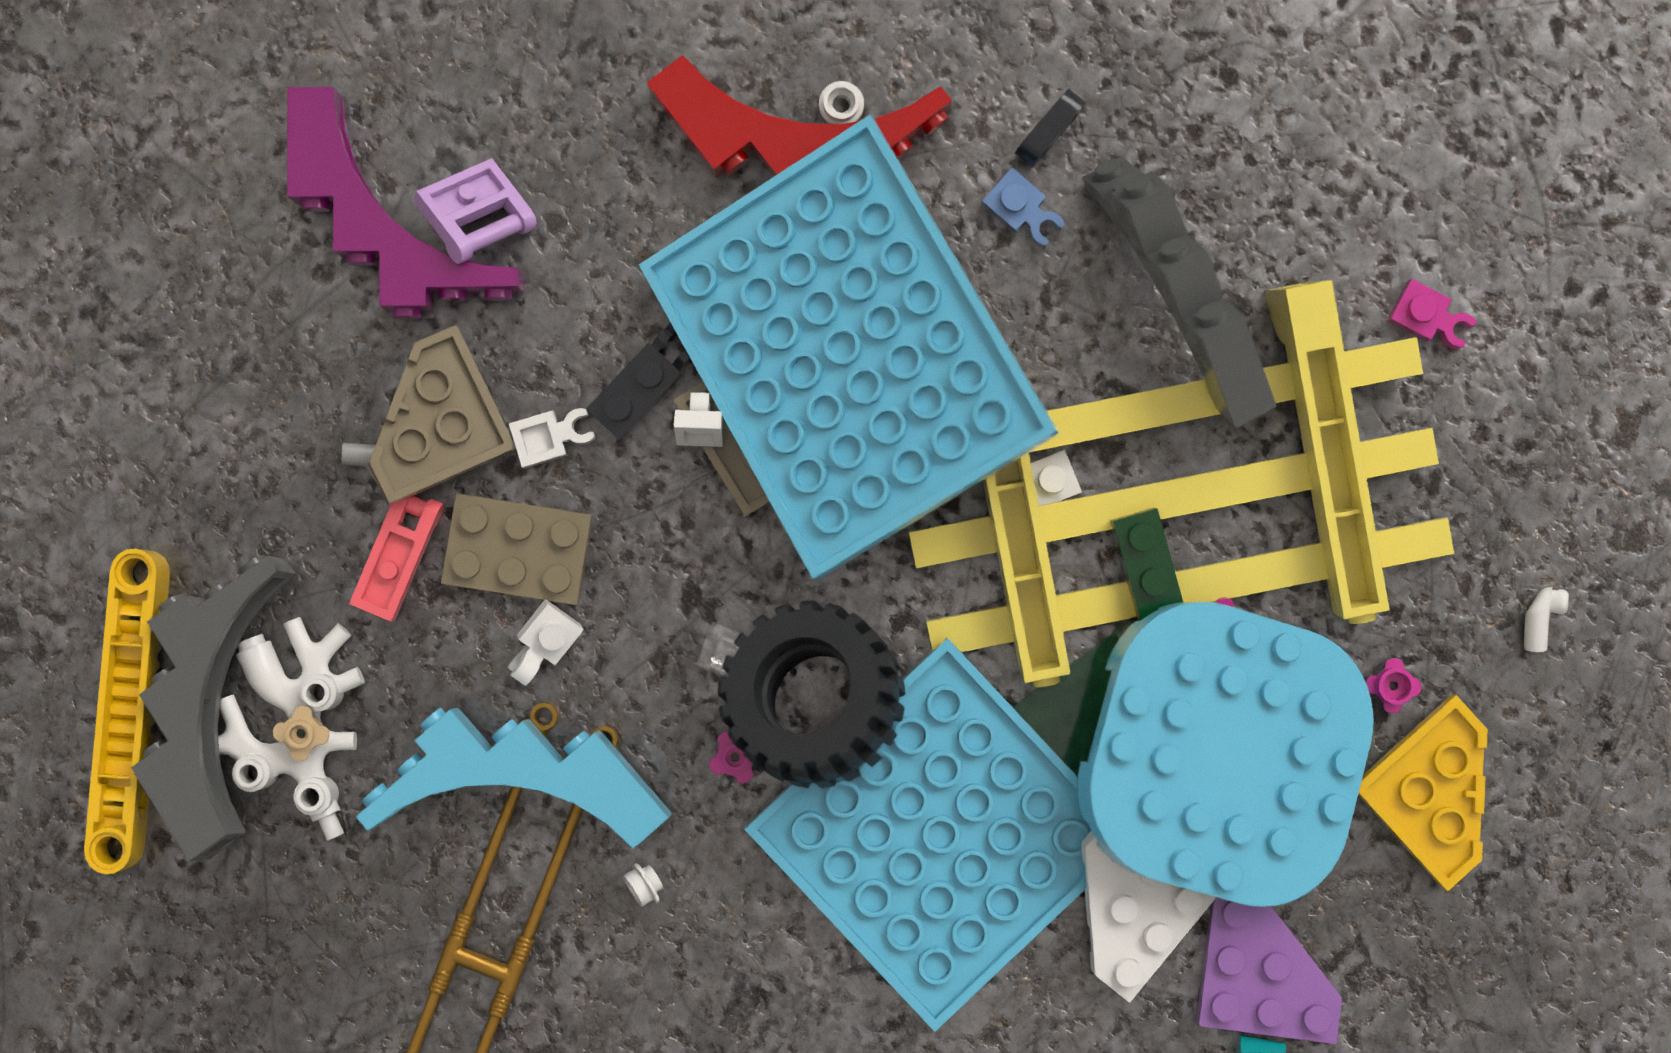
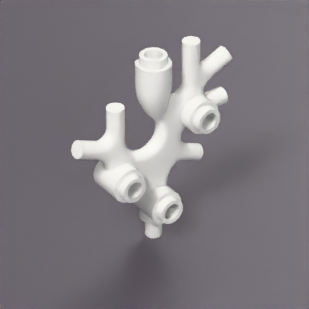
M301 617L283 624L302 667V674L297 679H289L285 675L271 641H266L263 634L251 637L238 644L237 647L240 653L236 656L250 686L262 699L283 710L288 718L293 716V711L296 707L304 705L310 707L313 715L321 721V711L335 708L341 703L344 692L365 683L358 667L339 675L329 671L328 663L330 659L351 637V634L339 623L317 643L310 640ZM318 684L323 687L325 692L321 701L314 695V689ZM234 694L220 700V712L226 723V730L222 735H218L219 752L223 755H229L237 761L232 771L235 784L244 791L254 792L270 787L274 784L279 774H288L298 783L293 795L297 809L309 815L312 822L319 821L327 841L344 834L335 813L341 810L337 803L339 790L336 783L331 778L326 777L323 762L325 756L331 751L356 750V732H334L329 730L330 737L327 743L314 747L310 751L308 759L295 761L290 757V749L283 741L269 744L254 738L248 729ZM299 729L297 732L299 737H305L306 733L303 729ZM250 765L257 769L258 776L256 780H252L249 777L248 769ZM311 788L315 789L319 794L317 804L312 803L309 799Z

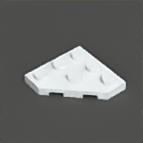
M1091 830L1081 842L1082 861L1085 863L1087 888H1085L1087 925L1090 927L1091 952L1089 953L1091 971L1130 1003L1216 897L1156 881L1120 867L1097 846L1096 843L1098 841Z

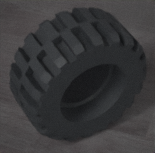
M802 601L800 603V610H795L789 603L776 607L775 612L777 616L768 619L762 614L752 622L756 629L750 635L746 636L743 632L740 633L733 642L739 647L735 656L726 655L722 669L728 673L727 680L718 681L717 695L726 701V704L721 705L719 708L722 722L730 728L727 735L733 744L744 752V756L782 782L786 780L794 786L809 788L811 783H815L820 788L834 787L836 785V778L839 777L849 782L861 776L858 767L866 762L873 767L879 762L882 757L876 753L883 743L891 747L897 736L891 728L894 721L902 722L905 707L899 702V697L905 695L904 680L897 673L900 666L895 656L887 648V644L862 618L855 613L848 614L842 606L828 603L825 605V608H822L816 601ZM820 656L837 658L845 664L850 674L849 697L842 712L831 724L817 732L793 735L785 731L777 722L775 714L776 694L784 677L796 665L810 658Z

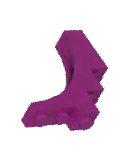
M287 87V197L297 205H302V210L306 212L330 211V205H333V251L343 259H347L348 265L372 266L375 265V259L379 258L380 307L387 312H393L394 319L417 320L421 319V312H434V294H439V300L465 301L466 294L484 293L485 300L508 301L512 300V293H524V274L518 268L481 265L468 260L457 264L449 255L416 239L397 224L375 199L356 164L347 134L344 98L334 87Z

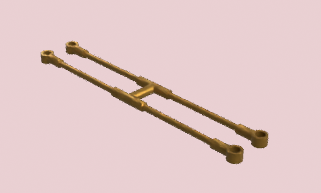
M548 702L537 704L531 710L530 720L545 738L549 729L558 723L559 710L555 705ZM543 707L548 708L553 715L552 721L548 725L541 724L537 719V712ZM604 725L593 730L592 734L599 730L610 733L613 739L612 744L615 748L617 747L619 736L614 728ZM511 786L463 910L458 911L456 920L443 948L428 987L430 990L428 999L406 1053H419L441 995H445L457 965L500 981L488 1010L490 1017L475 1052L488 1053L500 1020L506 1017L509 1005L535 943L533 936L583 809L574 803L572 805L523 933L517 936L507 964L466 949L464 945L475 920L474 910L522 791L521 787Z

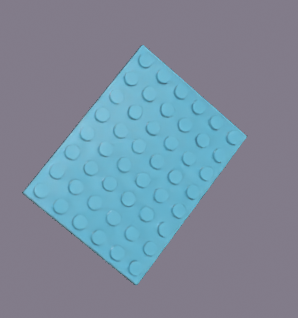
M868 115L639 264L811 577L815 580L821 579L1059 434L1054 422L871 115Z

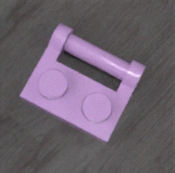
M492 158L417 190L414 198V203L444 241L450 258L457 264L471 259L473 252L516 232L519 234L530 232L536 228L537 224L531 208ZM501 208H504L509 216L467 235L460 229L461 226Z

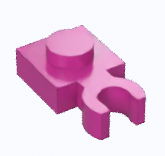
M1414 279L1406 282L1387 319V322L1426 342L1432 340L1435 332L1440 334L1442 342L1451 349H1461L1466 344L1465 341L1454 335V325L1461 324L1470 329L1477 323L1475 318L1467 313H1456L1453 315L1447 312L1452 299Z

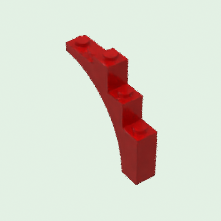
M683 55L647 82L652 97L716 178L724 172L730 176L740 170L749 161L750 158L747 154L751 151L754 152L772 177H774L859 122L813 124L770 116L736 101L707 81ZM940 86L907 107L874 118L898 160L913 148L910 141L923 131L929 136L949 120L946 113L950 111L952 100Z

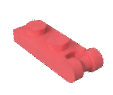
M414 495L390 506L351 597L350 605L388 621L395 622L433 530L441 518L444 503L432 498L427 502ZM407 513L420 518L415 531L401 525Z

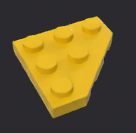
M1452 694L1363 774L1358 796L1437 884L1447 892L1482 861L1483 842L1480 841L1481 814H1484L1486 776H1483V763L1488 729L1457 695Z

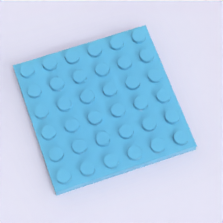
M947 637L902 678L904 680L905 695L899 697V702L905 707L902 722L894 721L891 729L897 736L891 747L883 743L876 753L882 757L879 762L873 767L865 762L858 767L861 776L849 782L842 777L836 778V785L834 787L820 788L815 783H811L809 788H803L790 784L744 827V830L934 1032L1087 888L1081 842L1091 831L1088 821L1083 820L1080 810L1078 777Z

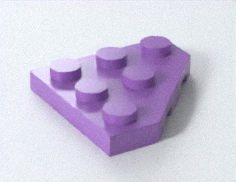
M1216 897L1210 905L1196 1024L1202 1027L1337 1044L1342 997L1272 906H1249Z

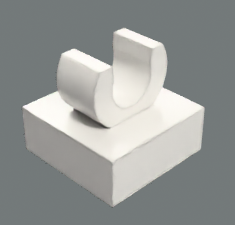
M691 393L690 410H675L674 431L677 445L723 447L724 428L722 412L711 411V403H709L710 393Z

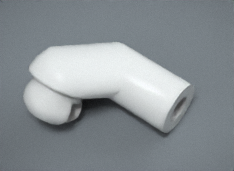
M1552 586L1540 590L1525 615L1523 646L1525 650L1531 652L1547 651L1550 614H1565L1567 612L1569 593L1566 590H1553Z

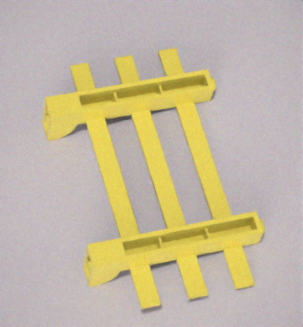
M1332 280L1310 281L1265 290L1272 323L1278 338L1285 344L1288 363L1263 367L1276 403L1295 399L1304 453L1039 506L1028 452L983 480L989 516L909 531L915 568L997 552L1007 604L926 621L931 649L933 650L946 637L960 652L1014 642L1020 676L1025 683L1033 682V687H1046L1061 682L1060 676L1071 674L1063 632L1135 618L1137 616L1127 581L1056 595L1046 542L1111 530L1110 520L1153 507L1158 508L1160 519H1166L1311 490L1320 542L1175 571L1183 602H1215L1222 597L1230 599L1327 579L1333 614L1343 619H1348L1349 624H1360L1376 620V613L1390 610L1382 568L1454 554L1447 517L1376 531L1367 478L1439 464L1433 428L1360 441L1351 388L1423 374L1417 337L1344 351ZM1204 379L1047 410L1059 434L1030 452L1219 415L1221 413L1216 409Z

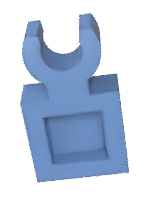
M1013 167L981 203L983 207L1014 234L1024 224L1029 228L1031 240L1040 248H1045L1049 243V240L1040 233L1039 228L1042 224L1050 223L1059 231L1065 225L1063 219L1057 213L1051 211L1043 212L1039 208L1046 199V196Z

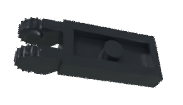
M671 323L656 337L652 344L648 342L586 408L620 441L628 435L683 376L681 372L692 362L685 348L682 349L672 364L661 354L678 337Z

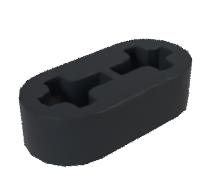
M1069 88L1023 140L1015 154L1033 168L1073 123L1088 102L1073 89Z

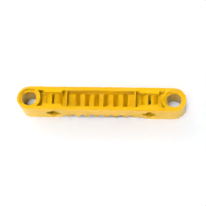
M125 550L115 557L110 568L84 845L87 863L96 872L102 874L117 873L136 865L143 857L146 845L149 796L131 767L145 758L143 752L150 746L154 738L151 734V727L155 720L139 694L153 685L151 679L160 668L157 656L162 650V645L147 621L160 612L159 606L168 599L170 569L166 559L158 552L151 550ZM142 560L148 567V576L139 585L135 582L132 571L136 563ZM130 616H141L140 620L130 619ZM111 837L119 840L122 845L123 853L119 860L111 857L108 852L107 845Z

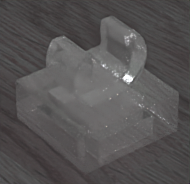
M713 622L696 665L728 677V673L722 669V665L726 655L734 657L739 649L733 642L740 635V632Z

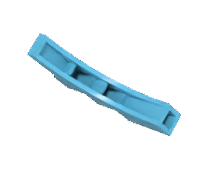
M439 708L420 724L424 733L414 740L426 753V756L423 758L419 753H416L397 769V772L402 777L393 785L387 788L382 783L361 801L366 808L356 818L369 831L378 827L407 805L431 794L465 786L509 785L539 790L578 805L605 822L634 849L667 820L672 812L600 730L591 736L582 731L563 748L568 754L564 759L530 719H526L519 724L513 719L507 722L491 737L497 743L492 747L459 708L450 709L446 713L442 708Z

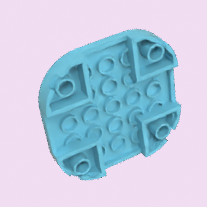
M1180 602L1159 607V610L1151 613L1141 621L1134 622L1125 631L1108 659L1105 670L1111 672L1088 762L1081 761L1078 773V800L1083 820L1088 821L1092 833L1098 841L1096 844L1102 852L1120 867L1132 873L1249 906H1276L1296 900L1309 893L1327 877L1339 860L1348 837L1373 734L1372 702L1363 675L1354 661L1341 647L1326 637L1312 631L1219 603Z

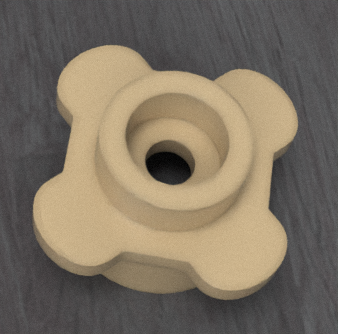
M302 705L294 709L293 716L286 722H279L274 726L273 736L277 741H283L290 749V757L293 760L304 761L308 759L310 751L314 747L327 743L330 732L313 715L310 707ZM299 729L305 731V737L301 738L298 736L297 732Z

